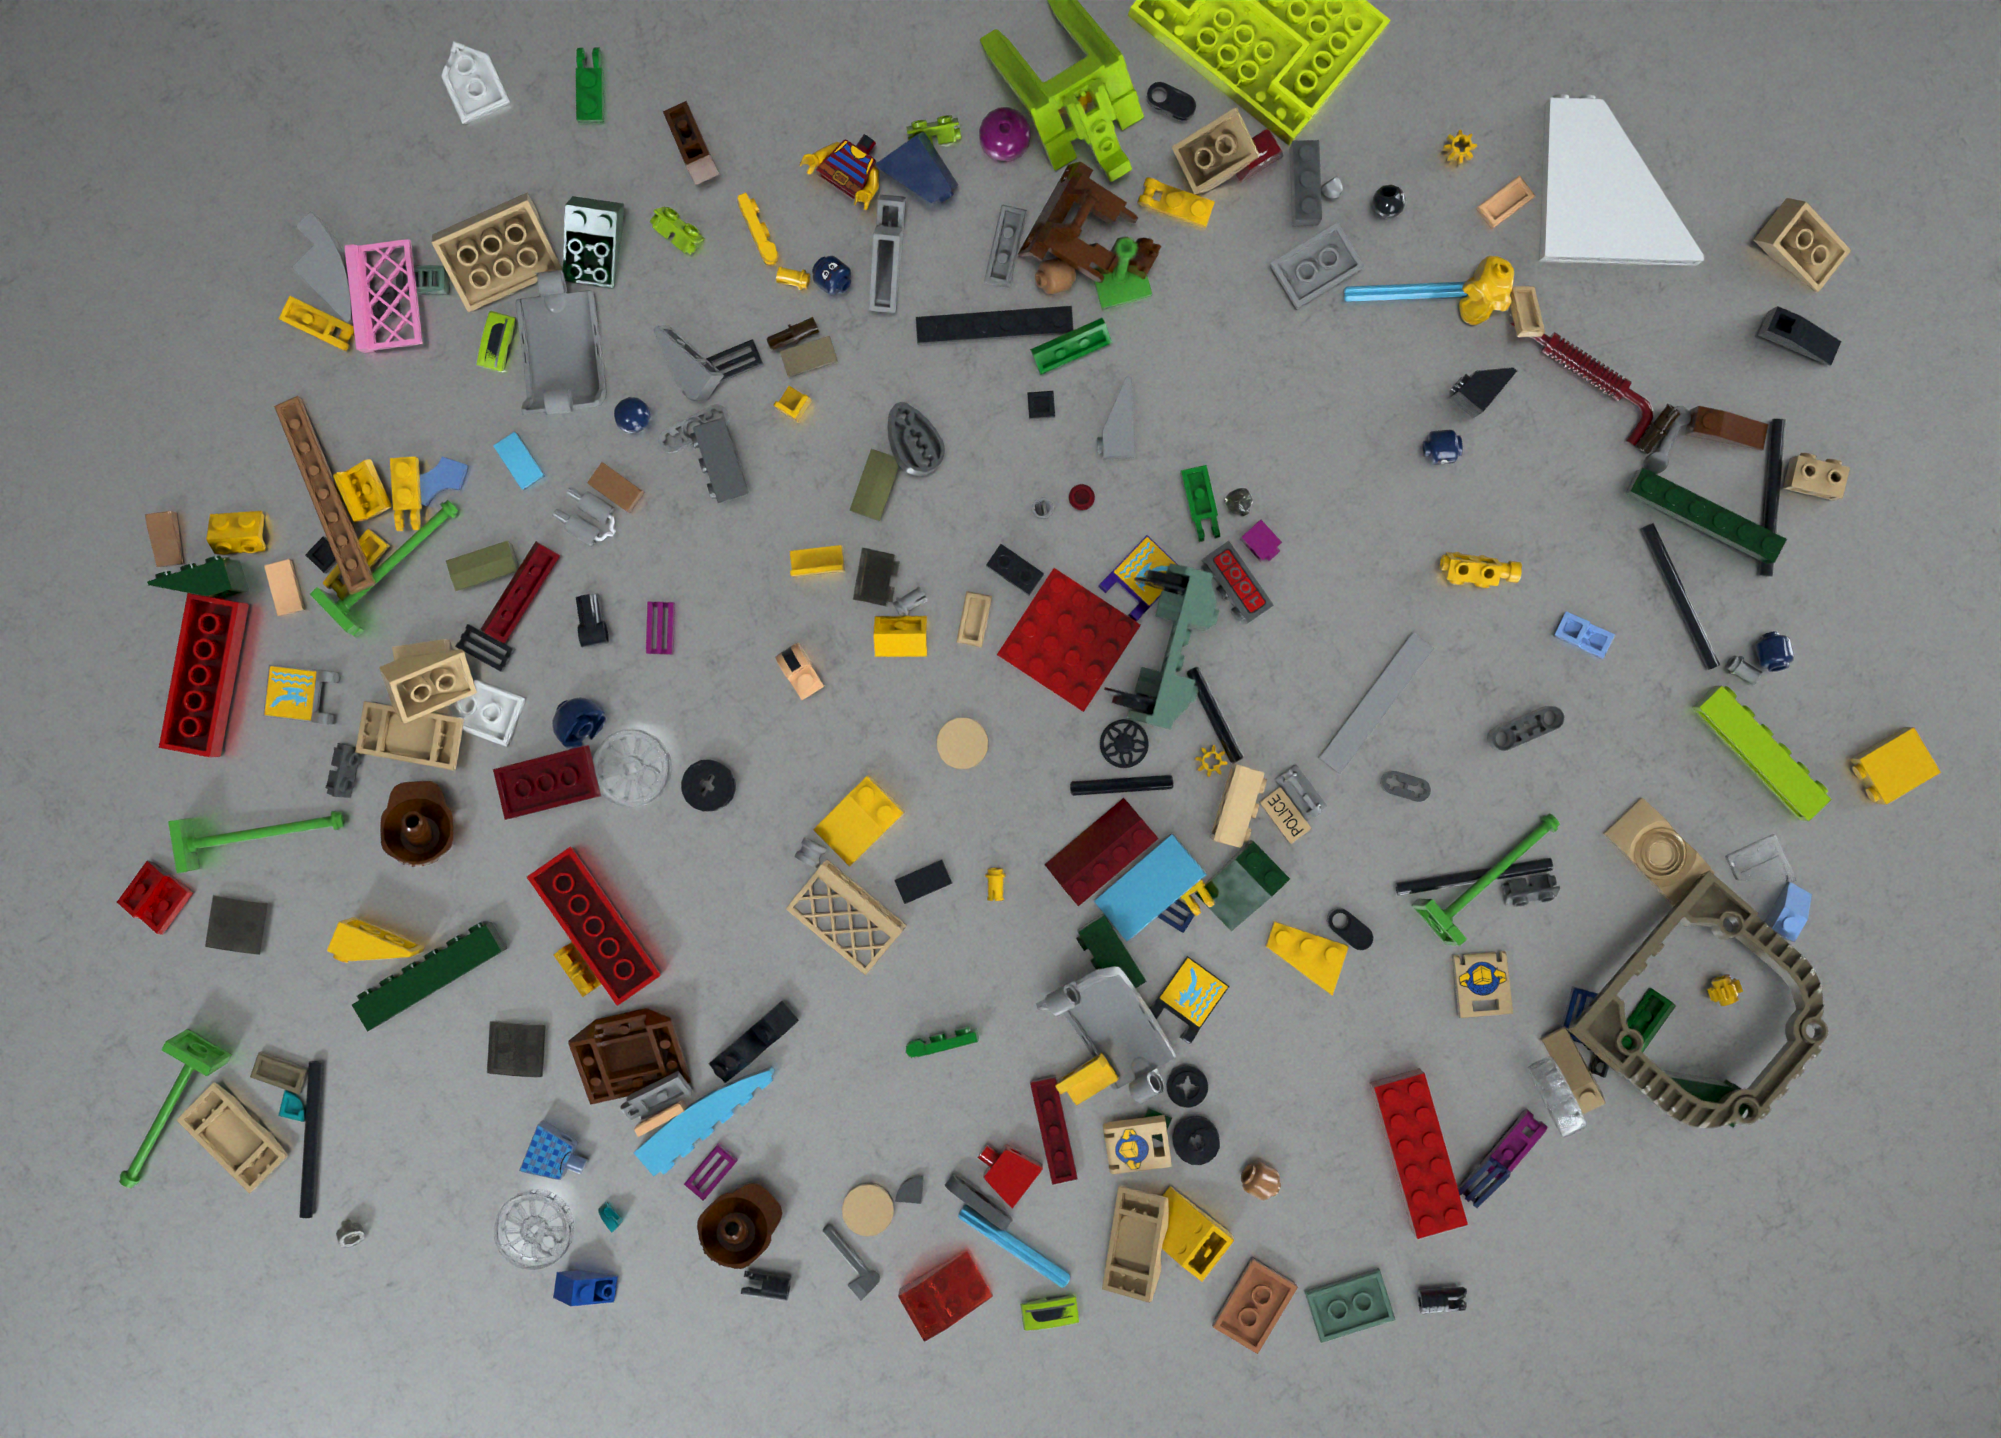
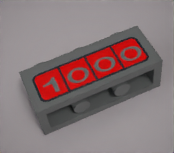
M1230 541L1201 560L1204 564L1201 566V569L1213 574L1212 578L1219 585L1216 588L1217 592L1224 601L1228 599L1234 607L1231 609V612L1238 622L1243 620L1245 624H1248L1274 606Z

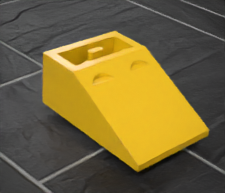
M1169 1186L1162 1195L1168 1198L1169 1204L1168 1229L1162 1249L1202 1282L1234 1242L1232 1233Z

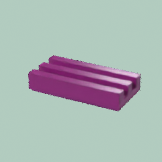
M647 601L646 654L673 655L674 602ZM654 607H658L656 649H653ZM664 608H668L667 649H662Z
M718 1143L684 1185L704 1201L738 1159L732 1157ZM718 1152L721 1155L720 1158L698 1184L694 1186L692 1184L694 1179ZM726 1159L729 1162L704 1193L699 1189Z

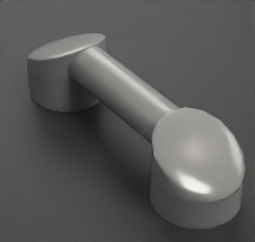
M1676 406L1668 415L1669 417L1676 409L1681 412V415L1678 416L1668 429V435L1664 437L1658 451L1645 458V469L1658 474L1667 468L1669 463L1667 455L1681 427L1689 424L1691 421V414L1684 406Z

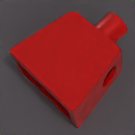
M986 1145L977 1157L989 1166L985 1170L983 1178L1012 1209L1043 1170L1042 1163L1009 1145H1005L999 1154Z

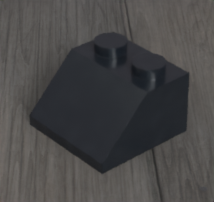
M1513 367L1475 371L1470 376L1465 374L1451 388L1454 393L1450 399L1472 418H1475L1485 411L1517 370Z

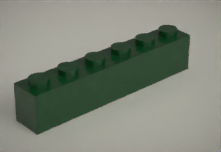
M1645 468L1637 470L1625 493L1766 564L1776 562L1787 541V538Z
M482 921L468 929L470 934L466 937L461 938L458 935L446 942L448 947L440 952L437 948L423 956L425 958L424 962L417 965L414 961L401 969L403 974L399 977L394 978L391 975L379 982L381 987L377 990L372 991L369 988L357 995L358 1001L353 1003L352 1007L367 1032L505 951L507 947L492 922L486 925Z

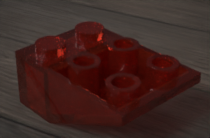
M966 1250L900 1288L898 1297L925 1342L951 1327L993 1297V1294L969 1252Z

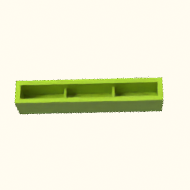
M1714 686L1692 708L1800 820L1810 821L1832 800L1826 794L1828 792L1827 788L1817 780L1814 782L1808 775L1810 773L1808 768L1799 761L1796 763L1790 757L1791 751L1784 744H1778L1772 738L1773 732L1766 725H1760L1754 719V712L1746 705L1741 706L1736 701L1737 695L1728 686Z

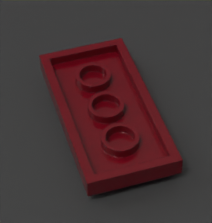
M589 745L493 769L505 820L601 796Z

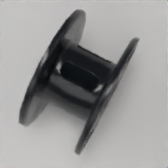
M700 760L690 765L684 772L681 790L686 802L693 808L703 812L718 811L726 807L733 799L736 784L732 772L726 766L713 760ZM712 775H714L715 778L712 781L714 790H708L705 796H703L702 794L706 789L703 782L710 781Z

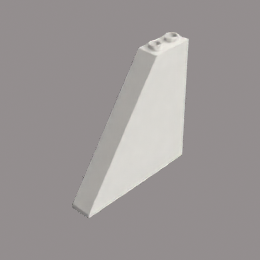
M1557 94L1545 103L1539 261L1698 265L1704 261L1703 253L1604 99H1595L1594 95L1569 98L1567 94Z

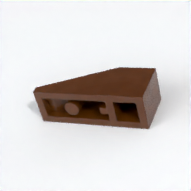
M687 101L663 111L695 185L719 175Z
M1703 406L1690 409L1691 421L1687 424L1686 436L1761 451L1764 449L1769 424Z

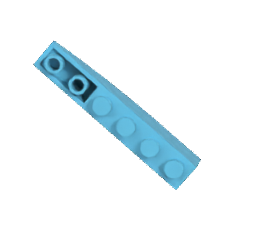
M769 1067L748 1074L701 1097L689 1105L681 1114L667 1122L638 1147L634 1154L653 1176L659 1172L664 1175L675 1165L673 1160L677 1156L681 1155L684 1158L695 1148L692 1144L699 1137L703 1141L715 1131L712 1128L713 1125L718 1121L722 1124L734 1114L732 1109L740 1104L743 1107L754 1097L751 1093L757 1087L762 1090L774 1080L771 1075L775 1072V1069Z

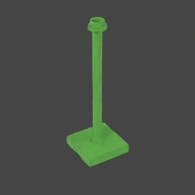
M1126 237L1118 241L1116 252L1119 259L1113 272L1104 274L1105 278L1102 283L1094 281L1102 310L1152 296L1148 276L1145 279H1141L1127 271L1129 259L1137 251V245L1131 238Z
M448 500L445 503L442 502L440 504L442 509L372 573L376 584L449 516L453 519L456 517L455 514L458 510ZM373 586L353 595L349 594L342 601L339 599L337 602L327 592L318 587L310 593L319 605L347 633L357 638L364 631L348 613L351 611L349 608Z
M331 811V816L200 838L194 836L191 818L168 821L176 872L183 873L200 869L197 855L198 848L333 826L334 830H339L341 827H344L343 813Z
M1549 813L1547 816H1542V824L1445 910L1441 909L1433 899H1418L1412 905L1445 945L1460 946L1467 940L1455 924H1453L1452 917L1547 832H1556L1558 830L1557 827L1560 823L1552 814Z
M188 1029L167 1040L161 1049L163 1052L183 1062L184 1066L128 1171L124 1170L120 1174L119 1182L124 1187L134 1188L139 1183L140 1177L138 1173L193 1070L195 1069L208 1076L226 1065L232 1054Z

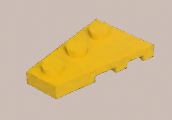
M1273 921L1265 946L1333 996L1349 946Z

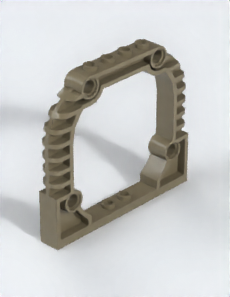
M1710 871L1700 875L1568 1028L1573 1035L1616 1073L1620 1072L1671 1118L1685 1125L1697 1128H1715L1732 1122L1739 1125L1751 1124L1759 1118L1761 1120L1765 1118L1772 1109L1770 1107L1771 1103L1775 1099L1779 1100L1786 1094L1789 1089L1787 1084L1792 1078L1794 1080L1797 1079L1805 1071L1806 1068L1803 1065L1808 1059H1814L1821 1052L1822 1047L1820 1045L1828 1035L1827 1024L1821 1019L1824 1012L1822 985L1813 966L1790 943L1785 941L1768 924L1762 921L1757 916L1759 913ZM1724 919L1732 923L1731 932L1724 928ZM1679 922L1685 927H1711L1715 937L1722 940L1737 938L1780 975L1791 989L1796 1006L1795 1012L1790 1016L1785 1025L1787 1039L1785 1045L1747 1089L1730 1091L1718 1103L1701 1101L1686 1092L1641 1051L1644 1043L1643 1038L1638 1031L1628 1028L1625 1016V1002L1617 996L1634 974L1639 976L1648 966L1645 961L1650 955L1655 957L1665 946L1662 943L1663 940ZM1808 1024L1814 1028L1815 1034L1813 1038L1809 1037L1806 1033ZM1624 1036L1629 1037L1632 1042L1630 1050H1626L1622 1046V1038ZM1741 1104H1744L1748 1110L1745 1118L1738 1111Z

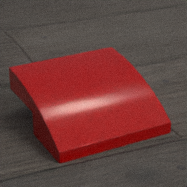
M146 861L117 903L133 918H140L156 934L163 935L193 892L151 861Z

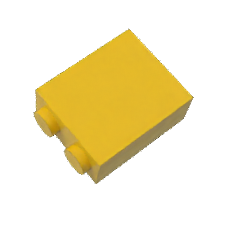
M1904 727L1851 758L1854 764L1852 769L1855 775L1860 780L1863 779L1867 786L1866 793L1868 797L1877 804L1887 805L1941 773L1914 727Z

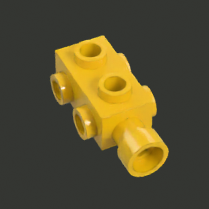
M1446 552L1445 555L1441 556L1440 570H1442V573L1450 583L1463 585L1464 582L1474 583L1477 587L1489 588L1490 585L1498 586L1500 578L1506 579L1507 582L1518 583L1522 573V564L1516 561L1503 563L1499 562L1497 558H1490L1484 555L1474 556L1461 554L1460 552Z

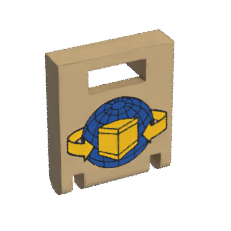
M1499 951L1500 962H1497L1495 952L1463 954L1464 965H1460L1459 955L1452 956L1459 1018L1513 1014L1506 951ZM1495 999L1497 1010L1473 1011L1472 1001Z
M1165 1115L1103 1124L1109 1171L1111 1174L1172 1167ZM1162 1134L1164 1148H1153L1152 1135Z

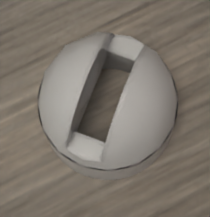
M1338 176L1321 186L1322 193L1330 199L1339 197L1343 190Z
M1038 498L1032 504L1033 514L1041 519L1050 517L1054 511L1052 501L1047 498ZM1041 502H1045L1046 504V515H1044L1043 505Z

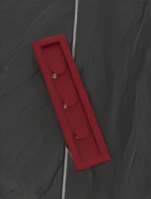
M535 541L484 622L481 630L505 644L560 555Z
M1056 1076L1030 1081L1052 1185L1078 1179L1059 1091L1055 1087L1057 1084Z

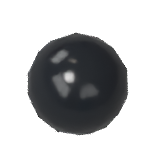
M1385 185L1375 192L1372 205L1379 216L1393 218L1403 211L1406 198L1399 187Z

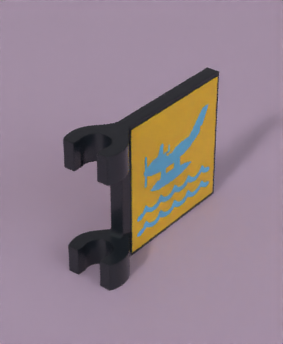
M1186 956L1149 1009L1155 1019L1159 1017L1165 1008L1185 1022L1188 1026L1179 1038L1191 1044L1230 986Z

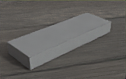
M1001 205L984 279L985 283L1010 288L1027 210Z

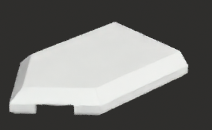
M453 41L450 49L451 53L446 66L443 68L441 77L463 124L473 122L507 106L510 103L490 56L487 53Z
M475 680L473 682L477 693L452 703L448 707L454 717L464 718L462 731L507 747L513 736L525 703V698Z

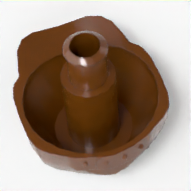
M432 781L403 782L396 785L390 793L387 808L382 813L380 824L382 849L403 865L421 867L437 862L452 847L453 815L450 808L446 805L441 788Z
M756 1183L747 1184L733 1193H724L702 1212L697 1221L699 1241L703 1247L704 1254L711 1261L718 1263L719 1266L722 1265L734 1269L746 1268L770 1245L772 1234L782 1218L781 1206L763 1186Z

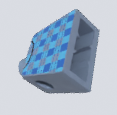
M543 1120L536 1127L519 1171L561 1180L568 1169L582 1174L587 1159L574 1154L578 1145L577 1140Z

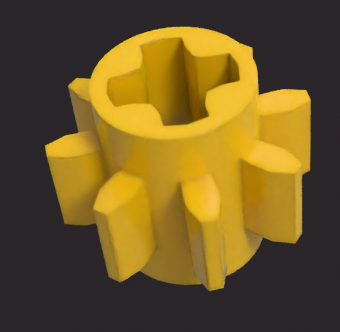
M1459 130L1456 137L1451 134L1447 136L1446 139L1450 144L1442 148L1443 151H1448L1447 161L1454 159L1460 165L1464 157L1469 161L1472 159L1473 155L1469 151L1477 147V144H1472V133L1467 136L1462 134V130ZM1457 143H1460V147L1465 148L1462 152H1460L1458 147H1455Z
M1215 745L1211 746L1210 751H1206L1205 748L1201 747L1202 756L1195 757V760L1201 763L1197 770L1202 771L1206 769L1207 777L1211 776L1212 771H1216V773L1221 775L1220 766L1228 764L1221 759L1225 751L1215 752ZM1214 754V758L1218 760V763L1208 768V764L1204 762V759Z
M1730 974L1711 980L1712 987L1707 989L1711 1001H1719L1720 1006H1727L1739 1001L1738 993L1743 992L1739 980H1736V978L1731 979Z

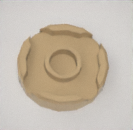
M956 718L948 721L941 728L937 736V750L940 758L947 765L956 769H968L976 766L984 759L988 750V737L985 729L978 722L969 718Z
M865 1183L852 1188L846 1195L842 1206L843 1220L847 1227L854 1233L862 1236H874L883 1232L891 1223L894 1213L893 1200L888 1191L876 1184Z

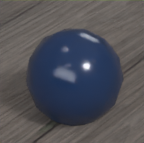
M625 398L616 405L614 410L617 426L626 433H638L644 430L651 418L649 407L639 398Z

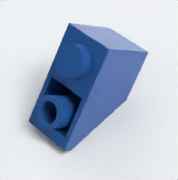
M580 1270L557 1272L553 1298L569 1306L612 1303L615 1299L617 1276Z

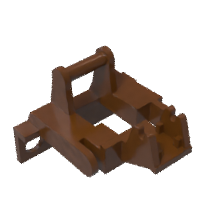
M1080 161L1069 164L1066 167L1018 255L1021 257L1032 255L1042 261L1049 251L1090 279L1102 283L1105 278L1103 275L1112 273L1118 264L1119 256L1116 252V245L1120 239L1126 237L1117 238L1111 251L1098 243L1089 245L1078 238L1082 232L1081 227L1090 212L1106 223L1115 222L1118 216L1130 223H1136L1138 216L1125 208L1126 201L1091 180L1089 177L1093 169ZM1074 202L1081 205L1072 223H1062ZM1138 238L1135 242L1137 251L1129 259L1127 271L1141 279H1145L1159 254L1161 245L1154 244V241L1150 238Z

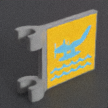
M269 665L263 716L334 724L335 714L319 712L322 682L339 683L340 673Z

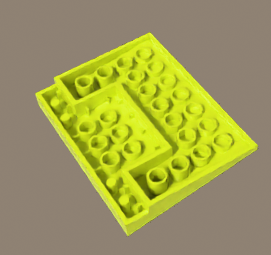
M1136 0L1128 13L1132 20L1289 146L1391 21L1366 0Z

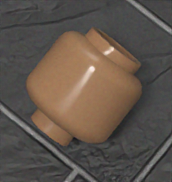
M1054 258L1040 263L1038 272L1035 273V280L1039 288L1042 287L1044 292L1054 294L1069 290L1076 280L1075 268L1067 262Z
M1257 1161L1253 1164H1248L1241 1174L1244 1191L1264 1201L1272 1196H1276L1281 1188L1278 1171L1263 1162Z

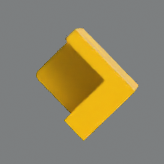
M788 386L779 402L775 401L773 406L799 422L812 400L806 394H802Z

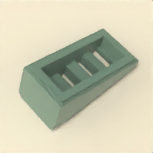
M414 266V272L418 273L417 294L449 295V275L444 266ZM400 271L396 276V286L402 290L404 288V272ZM424 273H428V285H427V286H423V285H424ZM433 274H437V286H433Z

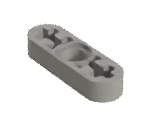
M714 404L661 432L658 439L660 447L668 453H676L692 445L691 436L687 432L689 423L698 422L703 424L704 422L700 418L705 416V419L709 420L713 417L712 412L717 410L719 413H724L722 417L725 418L726 424H728L730 419L728 411L723 406ZM681 428L683 435L688 440L684 442L683 438H679L675 441V447L665 446V442L668 440L666 436L669 434L672 437L680 435L677 430Z

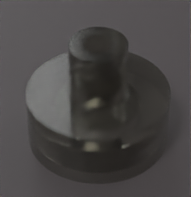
M1246 488L1233 490L1226 496L1225 504L1231 513H1240L1241 516H1245L1250 512L1249 507L1253 503V498Z
M350 1219L342 1221V1227L336 1232V1237L341 1247L355 1246L365 1237L361 1224L352 1223Z

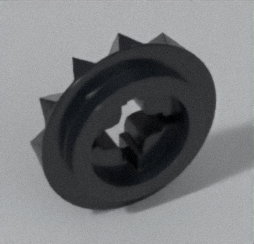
M1189 1065L1177 1067L1167 1080V1093L1176 1105L1185 1108L1194 1107L1205 1099L1208 1092V1081L1203 1072L1198 1068ZM1189 1076L1190 1083L1198 1087L1191 1088L1187 1097H1185L1184 1089L1176 1085L1184 1084L1185 1079Z

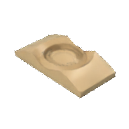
M364 701L355 752L456 770L464 718L431 712L403 724L392 705Z
M1642 797L1603 833L1673 907L1701 874L1707 871L1714 874V871L1699 853Z
M215 1082L177 1119L191 1136L249 1194L288 1157L271 1132L258 1124L248 1114L239 1100Z
M1118 1186L1102 1290L1148 1303L1152 1302L1161 1273L1162 1244L1168 1229V1198Z

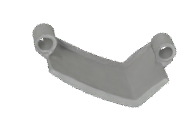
M562 270L535 273L537 275L540 295L538 297L517 299L515 302L527 399L521 407L522 415L544 412L547 415L572 412L577 408L600 406L606 398V385L594 292L587 290L567 293Z
M1119 967L1095 970L1075 982L1067 983L1046 995V998L1036 1003L1038 1010H1050L1055 1016L1064 1014L1093 1058L1103 1053L1119 1077L1118 1081L1110 1085L1113 1089H1118L1129 1083L1130 1094L1138 1103H1143L1164 1091V1084L1157 1068L1175 1059L1176 1054L1154 1015Z

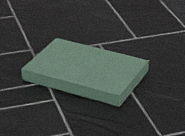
M1379 1268L1304 1291L1321 1343L1396 1320Z

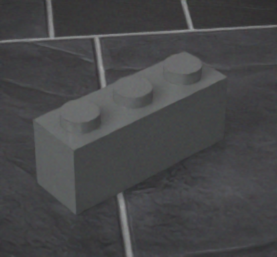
M1319 140L1292 141L1289 148L1292 226L1319 225L1322 220Z
M722 417L694 426V433H691L690 436L694 448H700L703 458L699 459L703 474L708 473L711 483H708L707 487L711 498H716L717 502L721 503L748 494L749 491L725 418Z

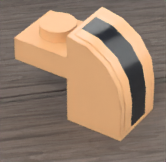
M798 642L775 656L786 678L789 679L801 700L806 699L825 687L813 669V664Z

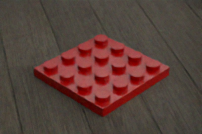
M1053 568L997 655L1084 712L1141 624L1056 568Z

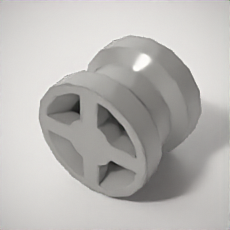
M803 838L801 842L802 848L796 852L794 857L810 866L818 868L820 864L819 858L822 854H825L827 849L810 839Z

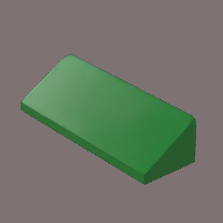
M1650 988L1627 1020L1628 1028L1638 1031L1643 1038L1642 1052L1645 1051L1676 1007L1672 1001ZM1624 1036L1622 1038V1046L1626 1050H1630L1632 1042L1629 1037Z

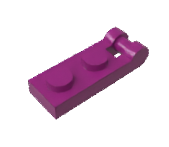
M1526 1109L1481 1164L1491 1156L1512 1172L1543 1136L1548 1126L1542 1121L1538 1122L1533 1118L1534 1115ZM1526 1126L1532 1130L1528 1137L1522 1132ZM1491 1165L1486 1171L1490 1173L1495 1167Z

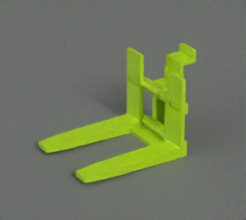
M1078 0L1047 1L1056 18L1087 57L1046 82L1041 81L1010 40L998 29L981 37L980 42L987 56L1029 111L1055 171L1077 158L1071 143L1076 138L1084 139L1088 145L1090 144L1098 164L1104 170L1110 182L1132 170L1129 158L1120 147L1112 121L1117 119L1119 127L1123 131L1144 118L1138 101L1139 98L1131 82L1123 54ZM1089 92L1095 108L1085 114L1082 104L1077 98L1080 96L1084 97ZM1064 106L1072 124L1067 129L1058 109Z

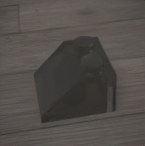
M862 547L853 595L854 601L887 607L888 602L893 603L895 587L891 586L892 577L898 576L900 561H895V554Z

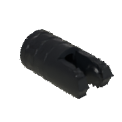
M745 1271L744 1277L748 1280L763 1281L762 1289L743 1287L741 1294L783 1301L788 1300L791 1277Z
M1452 1287L1418 1290L1420 1313L1430 1314L1466 1310L1467 1303L1461 1299L1466 1298L1467 1288Z

